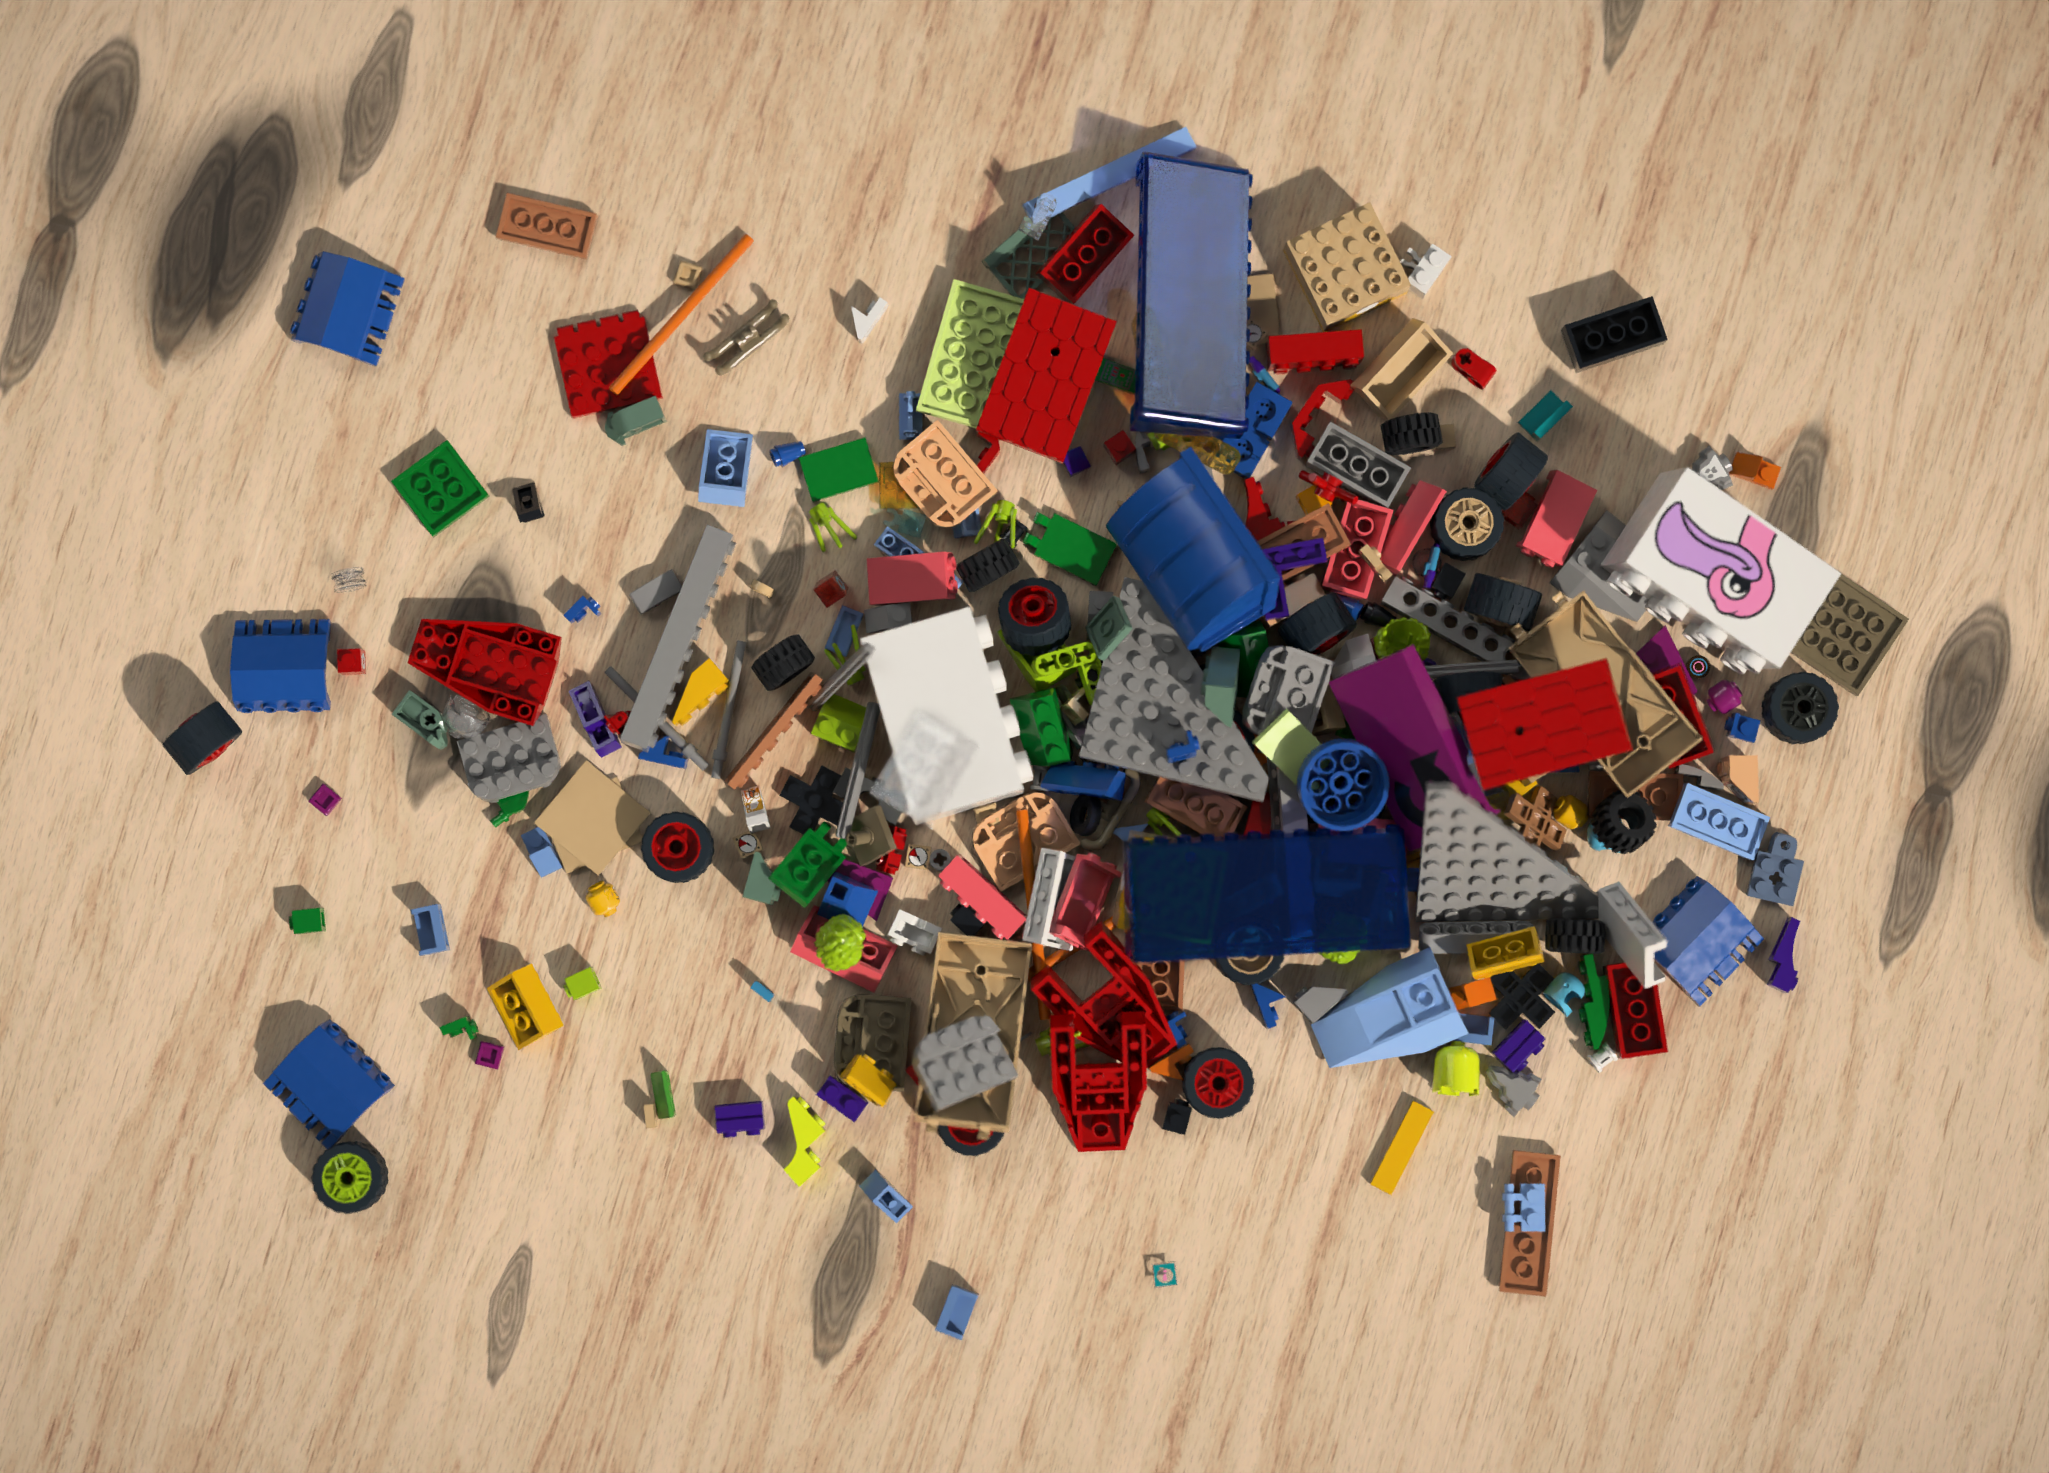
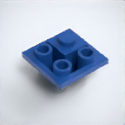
M835 872L817 915L829 920L833 916L849 915L857 922H860L863 927L878 890Z

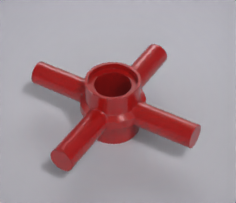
M1304 470L1299 473V479L1316 486L1314 494L1329 502H1333L1334 498L1342 502L1347 501L1353 505L1358 502V496L1340 488L1343 481L1324 472L1322 477L1315 473L1310 474Z

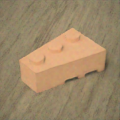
M1303 573L1292 579L1293 583L1288 586L1284 583L1289 617L1307 604L1325 595L1314 573L1307 577ZM1263 615L1255 621L1261 620L1266 630L1280 624V622L1289 617L1266 621V617Z

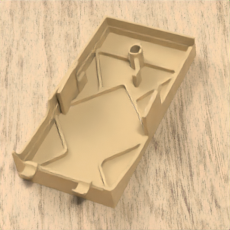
M938 932L925 1036L970 1017L989 1016L999 1027L1000 1031L997 1034L1017 1072L1032 943ZM1016 1078L936 1112L919 1080L914 1113L915 1122L927 1123L926 1132L931 1133L937 1132V1125L979 1129L978 1138L988 1140L990 1131L1009 1133Z

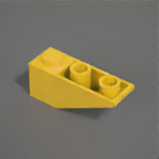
M710 658L691 673L672 720L675 726L679 723L681 726L686 724L692 718L690 715L697 708L699 711L710 703L708 699L716 693L718 696L728 688L726 684L729 680Z

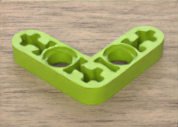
M1083 642L1034 658L1031 664L1032 671L1039 677H1045L1077 667L1087 700L1092 706L1096 688L1091 689V686L1098 684L1102 668L1101 661L1098 659L1092 643ZM1084 649L1090 651L1087 657L1081 656L1076 658V653L1082 652ZM1061 653H1066L1070 658L1067 666L1059 662V655ZM1041 660L1043 663L1053 660L1054 665L1046 667L1045 671L1044 669H1039L1038 666L1041 664ZM1089 669H1094L1098 674L1095 682L1090 681L1087 677Z

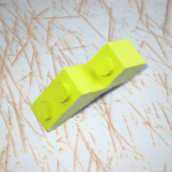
M793 1096L788 1101V1109L797 1148L794 1158L783 1170L800 1187L821 1167L818 1164L821 1161L820 1158L812 1150L808 1153L806 1148L826 1131L823 1127L826 1123L818 1114L813 1116L807 1110L810 1106L801 1096L798 1099Z

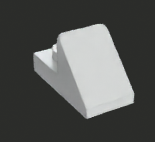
M879 298L877 302L874 300L871 302L866 310L867 316L851 306L858 342L861 344L864 343L888 308V302L882 298Z

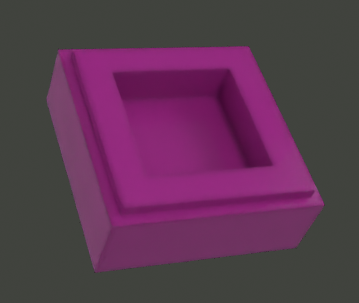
M323 783L308 802L325 816H328L342 798Z
M481 1041L475 1064L499 1070L504 1046Z

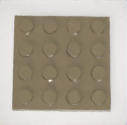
M1841 574L1790 653L1857 697L1909 619Z

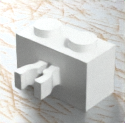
M1433 243L1423 258H1419L1413 249H1408L1407 254L1412 256L1413 261L1418 265L1412 261L1407 262L1403 258L1400 261L1403 267L1413 270L1408 278L1411 284L1409 290L1421 299L1427 294L1452 257Z

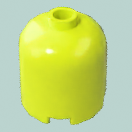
M1451 1041V1046H1444L1436 1053L1432 1092L1449 1096H1459L1460 1092L1469 1093V1096H1478L1480 1079L1479 1055L1474 1049L1465 1047V1042Z

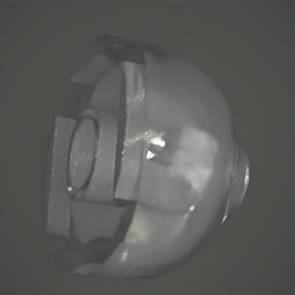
M451 695L443 709L444 724L449 729V734L458 739L461 737L474 738L481 734L489 724L491 716L485 710L482 713L476 709L477 705L460 695H456L454 699Z

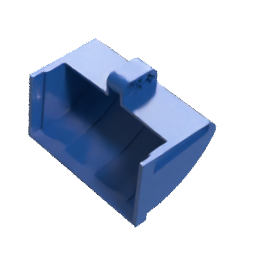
M1192 447L1181 452L1179 460L1155 475L1132 494L1106 524V528L1188 650L1199 648L1201 652H1204L1275 609L1280 576Z

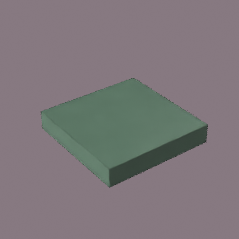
M1114 595L1085 627L1098 659L1103 661L1133 629L1120 598Z

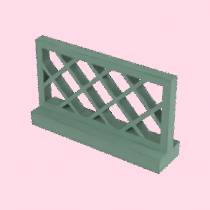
M1063 212L1058 214L1064 222L1063 231L1050 230L1051 220L1055 216L1032 226L1029 220L981 261L986 268H989L1010 295L1024 299L1029 288L1036 289L1043 283L1041 279L1030 278L1031 265L1042 266L1048 260V250H1056L1058 248L1049 247L1050 233L1062 234L1063 242L1066 239V235H1069L1075 229ZM1047 224V230H1041ZM1066 226L1070 229L1071 232H1066ZM1037 232L1046 233V246L1033 245V235ZM1030 239L1029 245H1024ZM1019 247L1029 248L1028 261L1015 260L1016 250ZM1032 248L1045 249L1044 263L1031 262ZM1012 254V260H1006ZM1002 262L1012 263L1011 276H1002L996 270V267ZM1015 263L1028 264L1027 278L1014 277ZM1005 279H1010V285ZM1013 280L1026 281V291L1020 296L1013 290ZM1030 281H1035V283L1031 287H1029Z

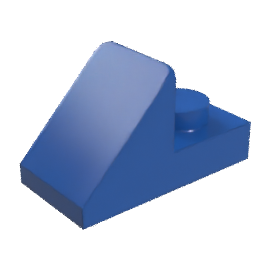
M668 736L656 742L654 748L650 747L648 753L645 751L639 753L638 757L640 760L686 769L688 762L687 759L683 758L682 753L670 751L669 755H665L669 740Z
M1257 983L1250 985L1266 1029L1277 1026L1275 1022L1279 1020L1274 1006L1270 1008L1269 1003L1286 996Z

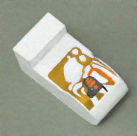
M755 786L741 790L746 822L750 833L770 829L771 826L760 787Z

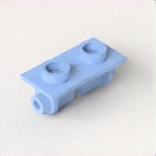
M915 391L899 393V440H914L922 433V413L916 412L921 393H915Z

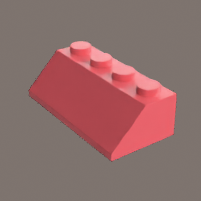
M1421 480L1417 485L1412 483L1406 493L1409 499L1405 505L1400 504L1394 514L1397 519L1393 525L1389 524L1381 550L1382 557H1380V560L1393 576H1396L1402 569L1447 492L1446 490Z
M1359 499L1355 505L1346 501L1340 525L1351 546L1329 557L1321 584L1323 590L1336 592L1344 596L1367 599L1375 571L1370 568L1358 552L1368 544L1369 547L1374 546L1381 554L1393 514L1392 509Z
M961 854L957 855L938 875L942 879L939 883L949 892L953 889L959 895L957 900L966 908L970 905L976 911L974 915L982 923L986 921L994 927L991 931L1001 940L1004 937L1008 940L1026 921L1027 915Z
M814 905L797 934L790 952L875 993L898 945L863 929L866 937L863 941L864 949H861L862 956L859 962L847 970H839L837 972L825 968L824 964L821 963L822 958H817L816 956L818 947L814 943L816 941V933L820 931V927H823L829 919L817 915L820 907Z

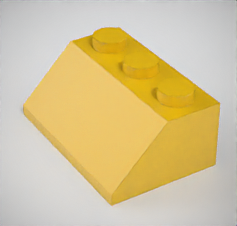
M1535 926L1466 944L1471 972L1476 980L1545 962Z
M532 963L511 972L487 987L518 1050L564 1026Z

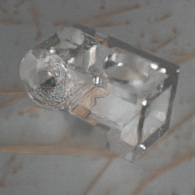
M1050 193L1041 194L1036 200L1035 211L1031 219L1024 216L1018 230L1039 241L1056 208V198Z

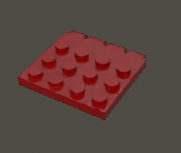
M638 309L622 313L624 320L620 322L618 314L600 318L601 326L597 327L595 319L577 323V332L574 331L573 324L557 327L558 336H555L554 340L572 419L631 406L653 396H656L657 399H663L654 356L646 362L618 395L609 389V386L650 341L645 317H640Z

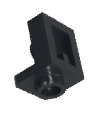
M1175 1099L1174 1103L1169 1102L1162 1127L1163 1130L1182 1135L1186 1134L1190 1114L1193 1109L1188 1107L1189 1102Z

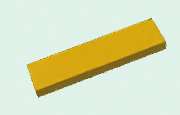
M1415 1101L1411 1102L1370 1182L1371 1185L1392 1195L1434 1111Z

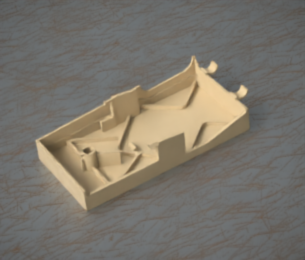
M1583 590L1569 602L1559 591L1551 597L1559 607L1558 610L1528 633L1524 631L1519 623L1511 629V632L1518 641L1509 647V651L1531 678L1605 658L1608 659L1633 750L1601 758L1597 761L1628 798L1697 745L1703 738L1656 682L1654 676L1638 656L1620 638Z

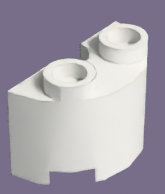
M899 909L888 935L892 936L891 942L902 947L904 943L912 945L911 951L924 956L926 952L931 954L938 939V932H941L942 928Z

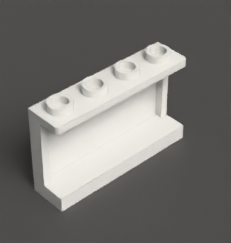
M1041 848L1022 940L1072 951L1073 946L1050 934L1049 930L1053 914L1076 856L1062 851Z
M1620 882L1598 889L1599 920L1605 923V938L1644 988L1665 981V975L1654 962V951L1666 947L1664 936Z

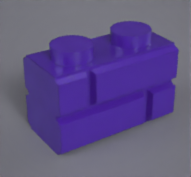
M1523 1019L1491 1054L1510 1072L1514 1073L1516 1070L1520 1072L1529 1063L1526 1059L1532 1053L1537 1055L1544 1048L1545 1045L1542 1042L1545 1040V1037L1526 1019Z
M831 1075L816 1094L853 1122H856L869 1103Z
M763 1101L715 1105L717 1134L723 1133V1138L737 1137V1132L746 1131V1136L759 1135L760 1130L765 1129Z

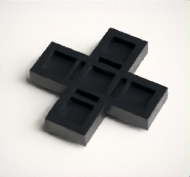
M821 765L811 786L791 775L789 776L779 796L800 806L789 826L790 828L804 835L809 828L814 831L821 818L838 826L843 802L832 796L841 777L840 774Z
M1539 963L1534 965L1522 978L1513 971L1491 976L1493 986L1504 997L1494 1006L1489 1014L1504 1029H1507L1521 1014L1540 1029L1555 1013L1539 997L1554 978Z

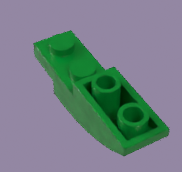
M1593 954L1580 956L1581 961H1578V968L1580 974L1585 977L1586 984H1583L1585 988L1584 995L1585 998H1589L1590 1002L1581 1003L1582 1009L1578 1011L1581 1023L1585 1022L1587 1032H1583L1586 1046L1590 1045V1050H1596L1601 1045L1607 1027L1610 1002L1607 975L1597 976Z

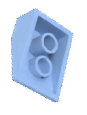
M707 429L699 481L698 502L745 507L753 434Z

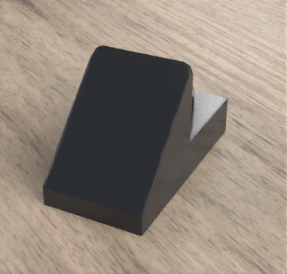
M535 482L512 489L520 523L544 517Z

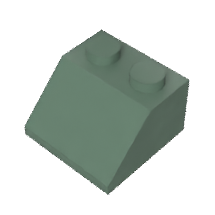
M756 851L753 856L743 897L773 905L774 901H779L781 889L768 879L773 871L763 854Z

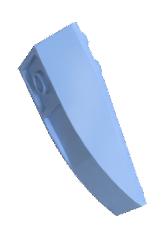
M1431 947L1386 966L1326 1012L1314 1024H1311L1329 1068L1424 1053L1469 1034L1441 975Z

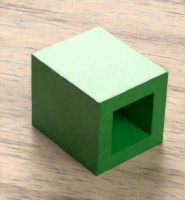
M324 908L293 910L292 916H289L290 930H293L294 934L325 932Z

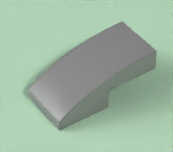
M671 569L633 591L629 596L642 615L657 607L663 601L678 594L682 585Z
M1685 764L1675 767L1674 774L1697 777V787L1714 790L1724 789V784L1720 780L1701 769Z

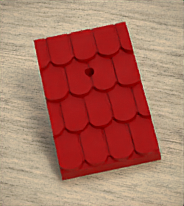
M1029 288L976 431L1063 464L1117 321Z
M1607 658L1457 698L1482 790L1633 750Z

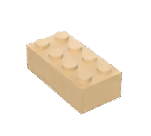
M1412 318L1350 386L1379 417L1390 420L1401 411L1453 353L1424 321Z

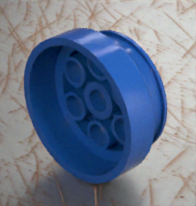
M1334 739L1317 746L1305 758L1298 772L1297 792L1303 808L1316 822L1332 830L1347 831L1368 824L1380 813L1388 797L1389 777L1380 757L1368 746L1351 739ZM1352 754V761L1348 764H1343L1344 757ZM1324 758H1329V765L1325 768H1320V762ZM1361 772H1366V779L1362 782H1357L1358 775ZM1338 776H1344L1343 783L1335 786L1334 780ZM1315 780H1321L1320 787L1312 790L1311 784ZM1358 794V798L1354 803H1348L1350 795ZM1335 798L1333 806L1325 807L1327 799Z

